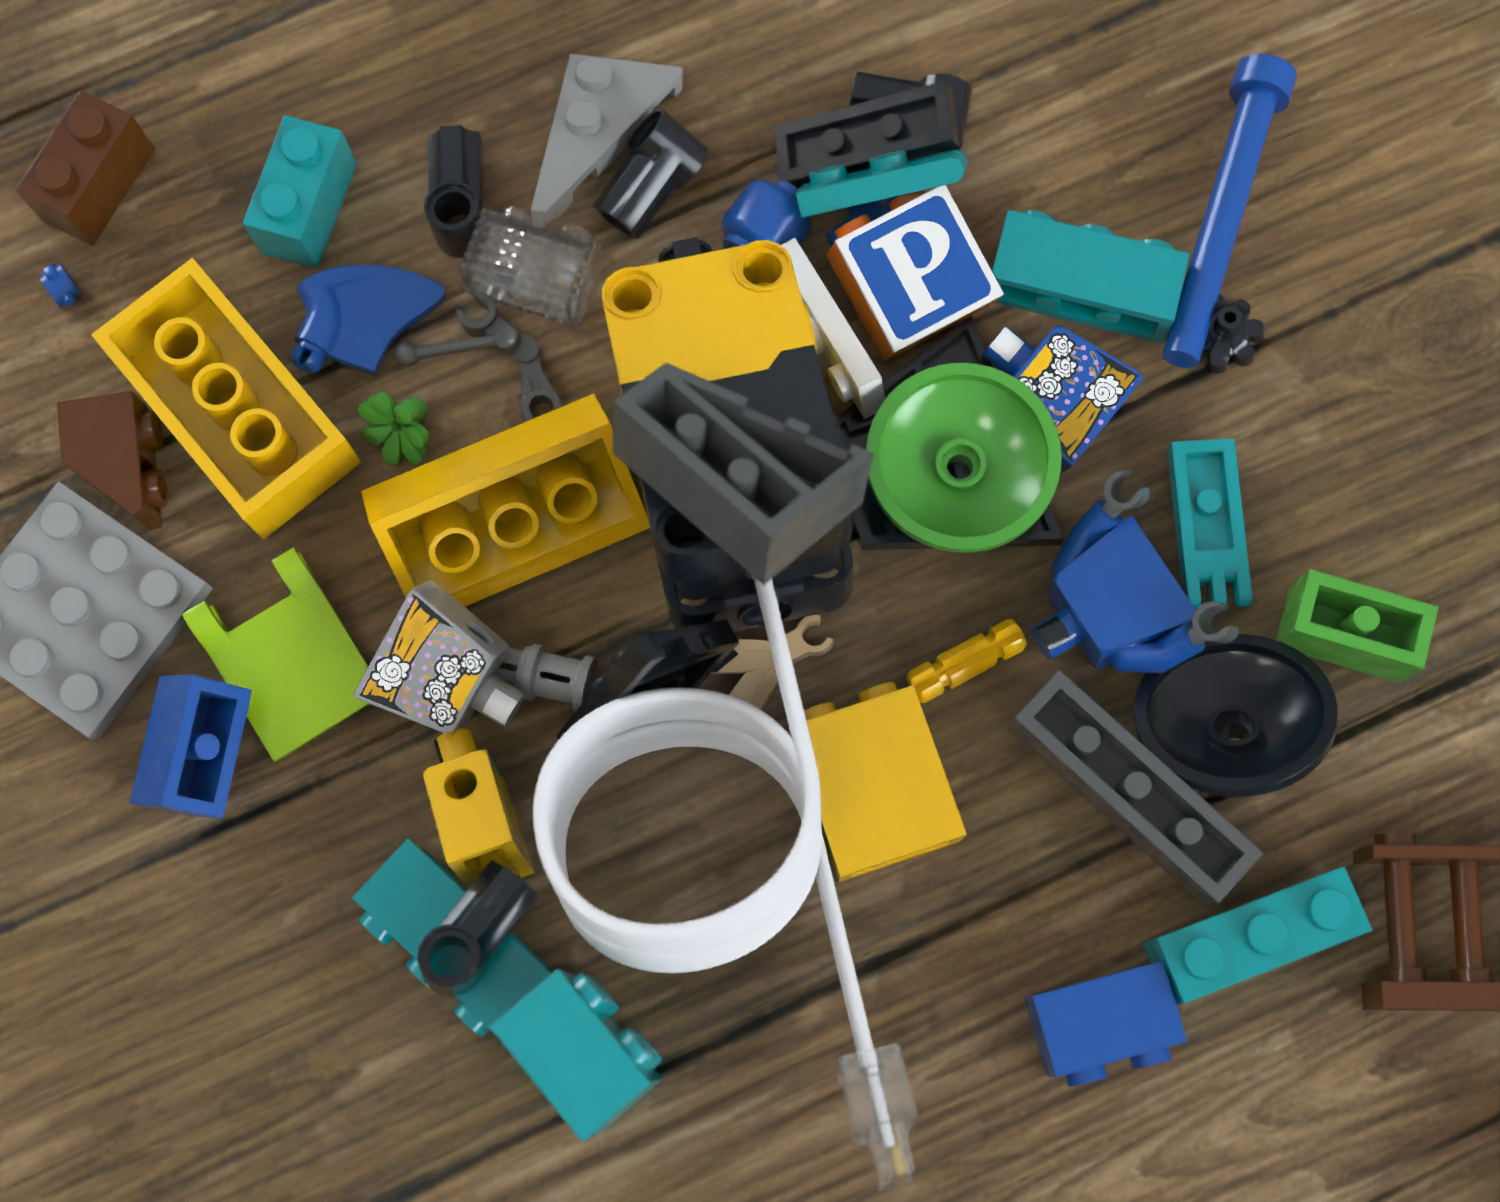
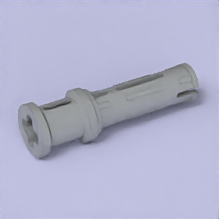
M534 643L532 646H525L523 650L509 648L495 676L525 693L524 700L532 701L538 696L572 704V708L576 712L590 695L588 687L596 680L598 659L590 655H586L582 660L551 654L546 652L544 645ZM507 664L517 665L516 672L507 670ZM552 673L570 678V682L564 683L548 678V675Z

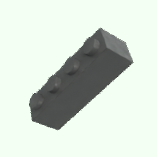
M1060 670L1055 673L1009 725L1008 729L1203 906L1220 903L1264 854Z

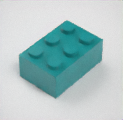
M557 969L491 1025L490 1028L579 1139L585 1142L605 1131L663 1080L655 1070V1067L663 1059L638 1029L634 1030L632 1028L630 1030L627 1027L623 1031L611 1015L620 1006L595 977L592 978L589 974L586 976L583 972L576 976Z

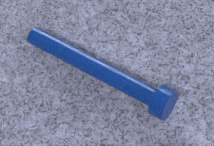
M1269 54L1247 55L1239 60L1229 94L1238 106L1184 280L1175 321L1169 330L1162 353L1165 361L1178 367L1194 368L1199 364L1274 113L1285 110L1291 99L1297 79V72L1289 62L1277 56Z

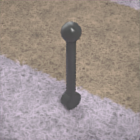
M504 325L499 327L494 335L419 347L411 343H402L395 350V358L400 365L410 367L415 365L418 359L492 347H499L504 352H512L519 347L521 337L514 327Z

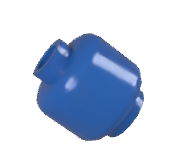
M764 180L753 181L748 184L722 219L721 228L726 237L722 243L724 248L742 246L761 240H769L782 245L794 238L801 245L809 235L812 226L809 216L801 218L796 197L798 189L784 180H779L776 184Z

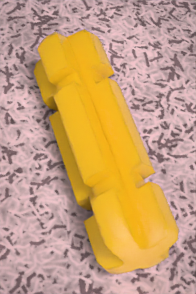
M1006 619L989 628L988 635L984 636L982 633H979L936 656L937 659H935L936 663L934 664L926 661L911 669L906 676L908 686L914 685L919 702L926 703L942 695L943 691H945L944 687L949 686L953 689L996 666V663H998L997 659L1000 657L1005 661L1022 652L1027 642L1024 633L1015 620Z

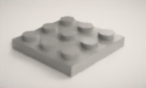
M58 481L0 555V676L80 733L98 742L187 624L182 614L203 602L213 587Z

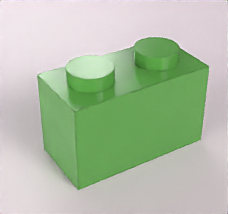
M1309 569L1288 589L1276 640L1295 648L1308 657L1400 683L1424 669L1439 607Z

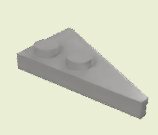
M570 54L531 206L532 227L545 228L549 221L560 217L573 203V191L590 174L597 178L626 149L628 140L632 137L638 126L668 94L676 97L682 91L683 67Z

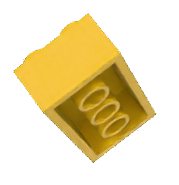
M193 258L91 334L240 517L263 540L362 463L345 437Z

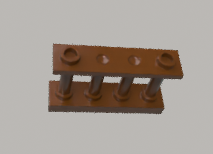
M1384 833L1374 835L1375 845L1353 851L1354 864H1383L1390 968L1383 969L1384 981L1361 983L1363 1010L1500 1011V982L1493 981V969H1485L1477 865H1500V846L1416 845V834ZM1411 865H1449L1457 969H1450L1451 982H1427L1425 969L1418 968Z

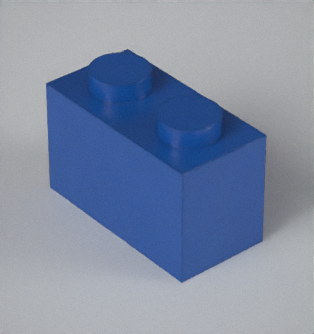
M193 674L159 676L129 804L186 816L223 819L252 690Z
M1163 961L1024 998L1046 1076L1060 1077L1065 1075L1068 1087L1106 1078L1107 1073L1104 1064L1130 1058L1133 1069L1171 1060L1172 1056L1169 1047L1188 1042Z

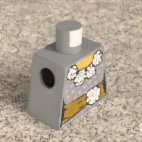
M429 580L412 588L408 593L353 696L442 733L454 734L467 724L475 710L505 728L518 711L524 700L525 693L495 676L510 647L440 585Z

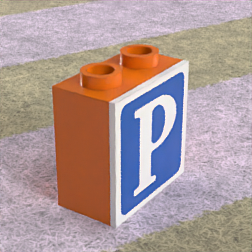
M946 185L938 186L927 193L921 190L900 195L888 204L891 212L872 222L869 216L865 214L846 223L835 231L838 239L835 240L826 254L829 263L883 363L956 325L970 315L988 308L1004 295Z

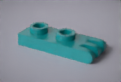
M952 149L907 160L906 151L902 150L869 159L871 169L847 174L845 165H836L809 173L811 183L804 184L796 192L801 218L956 183L964 175L968 164L967 156L959 149Z
M1231 438L1171 442L1167 448L1181 589L1194 608L1197 609L1201 605L1200 584H1206L1208 602L1226 604L1225 583H1232L1235 606L1250 607L1252 604V587L1235 440Z

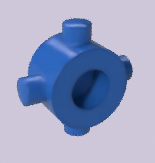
M52 264L45 267L43 274L39 276L43 285L59 307H72L76 304V299L82 296V292L62 264L57 266Z

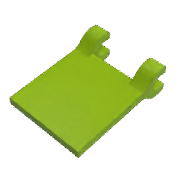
M294 547L271 560L290 589L291 594L235 629L229 631L213 605L209 606L206 601L199 603L182 614L187 625L207 651L225 682L252 690L246 717L274 762H278L371 705L353 696L369 665L327 599L303 555L300 552L298 553Z

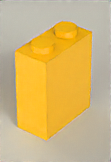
M888 682L859 693L860 703L836 710L834 702H828L804 710L819 773L821 831L838 882L960 842L967 835L914 685L897 690L895 682Z

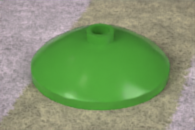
M949 363L938 365L918 372L903 381L886 397L872 421L866 444V450L874 453L868 481L872 493L885 515L894 525L911 538L924 545L949 552L970 553L986 551L1000 547L1021 536L1037 522L1048 507L1057 488L1061 472L1062 455L1058 431L1043 402L1030 388L1015 377L996 368L981 364ZM953 462L964 463L969 468L970 475L963 479L955 478L948 472L947 466Z

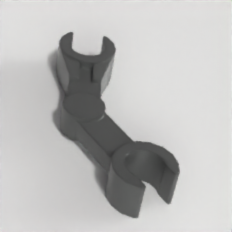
M473 291L472 293L476 303L488 310L485 318L479 321H472L462 311L456 310L462 328L473 337L494 335L499 327L510 325L499 316L493 298L483 291ZM517 330L521 337V343L515 351L508 353L514 357L520 367L522 375L521 412L526 422L534 419L532 412L537 405L547 403L552 405L553 410L562 407V403L543 373L540 362L541 350L537 341L533 337L525 336Z

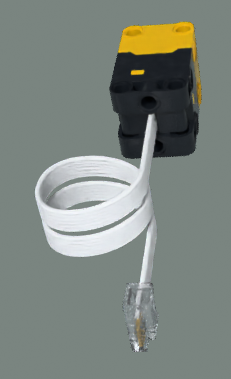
M698 237L674 241L659 254L658 263L639 267H625L615 271L606 279L602 287V302L621 395L667 362L748 398V408L784 424L789 417L810 425L809 435L845 450L841 429L836 416H833L817 357L810 314L806 303L802 301L792 259L788 251L780 244L769 240H761L742 246L713 251L710 244L703 240H698ZM639 477L669 618L673 627L679 628L693 622L703 624L721 620H728L734 632L766 627L791 736L779 723L759 708L739 698L712 690L683 687L652 689L633 693L604 704L584 716L564 733L551 750L541 769L534 796L533 822L537 849L542 865L567 916L575 929L589 944L605 956L623 965L659 973H682L708 969L731 962L757 949L774 937L791 920L806 899L816 877L857 1053L841 1056L837 1059L840 1076H837L852 1143L853 1146L868 1145L878 1191L912 1183L910 1173H914L915 1168L907 1135L914 1132L917 1112L900 1044L876 1049L873 1047L821 831L819 773L782 621L835 610L849 599L853 590V554L849 540L854 530V511L770 581L762 585ZM834 569L839 571L836 575L830 578H818L813 576L817 574L827 573ZM711 597L706 603L699 606H689L681 602L683 598L700 600ZM675 747H704L722 750L757 764L772 775L786 790L802 821L793 849L784 864L766 884L748 898L722 912L698 920L676 924L655 925L636 923L619 919L597 909L581 897L569 882L566 866V838L572 815L584 794L600 777L631 758L648 752Z

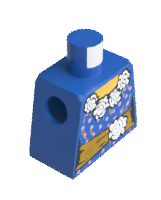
M1006 325L982 353L998 369L1015 377L1030 388L1048 409L1058 431L1061 444L1062 461L1060 474L1076 463L1144 378L1134 368L1070 330L1055 325L1034 348Z

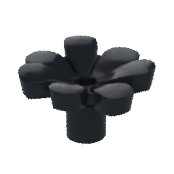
M1219 294L1201 354H1209L1206 367L1212 373L1220 374L1225 372L1231 357L1235 363L1242 367L1250 365L1254 360L1255 352L1252 345L1248 342L1254 343L1263 339L1264 325L1260 320L1247 319L1250 315L1251 306L1245 300L1238 299L1231 306H1226L1225 299Z

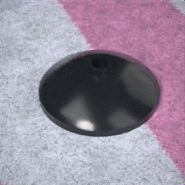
M1238 634L1236 639L1226 644L1206 641L1203 651L1161 674L1146 673L1140 682L1134 700L1135 730L1139 742L1192 789L1219 796L1245 797L1262 795L1278 791L1296 783L1311 773L1326 757L1333 744L1337 730L1338 706L1332 685L1323 671L1310 658L1295 648L1280 641L1257 635ZM1237 738V739H1241V740H1229V739Z

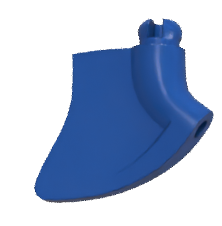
M348 265L327 269L311 275L297 286V292L305 305L306 313L295 336L297 345L290 352L291 362L305 372L316 373L321 370L324 360H333L355 370L376 376L390 346L408 328L433 312L445 301V289L442 284L435 280L388 266Z

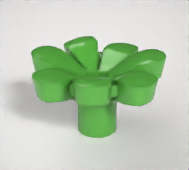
M379 392L358 406V413L361 418L371 423L361 430L360 433L373 446L381 443L384 444L381 456L385 462L397 466L403 456L412 464H419L427 453L425 444L429 440V434L427 429L419 424L428 415L427 406L421 399L411 397L398 404L388 393Z

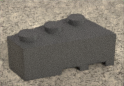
M666 362L613 401L612 453L762 585H765L863 503L874 453L853 444L849 451L809 435L810 425L792 417H789L784 424L748 408V398Z

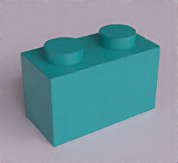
M287 115L283 116L242 223L261 254L318 270L357 166V162L342 130Z

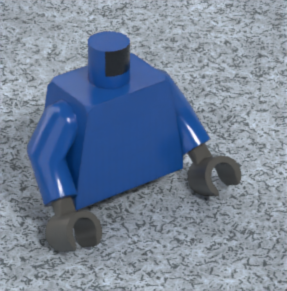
M1131 470L1117 471L1108 477L1104 485L1106 500H1097L1073 526L1052 564L1054 578L1051 581L1048 597L1057 613L1031 627V633L1043 655L1049 660L1078 644L1095 669L1111 665V667L1119 672L1161 674L1203 651L1206 641L1226 644L1232 642L1238 636L1239 627L1233 625L1227 626L1214 634L1211 628L1213 616L1218 612L1225 611L1229 606L1210 601L1203 603L1195 609L1134 517L1131 515L1122 521L1121 512L1123 510L1140 508L1150 498L1149 488L1142 487L1130 501L1127 502L1123 499L1120 492L1121 484L1130 477L1133 472Z

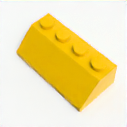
M594 393L361 491L369 524L405 597H407L412 588L432 580L466 607L650 528L648 517L627 465L612 453L613 429Z

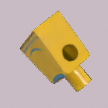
M459 729L454 734L443 733L434 740V746L440 764L427 768L423 772V777L448 866L467 888L472 885L491 859L507 867L520 878L535 873L505 780L487 750H477L472 732L469 729Z

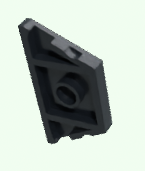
M728 620L703 624L693 622L683 627L649 632L637 636L628 648L617 653L609 660L611 669L607 674L589 685L590 695L556 735L557 739L560 740L564 733L587 714L621 697L652 689L673 687L698 688L740 643Z

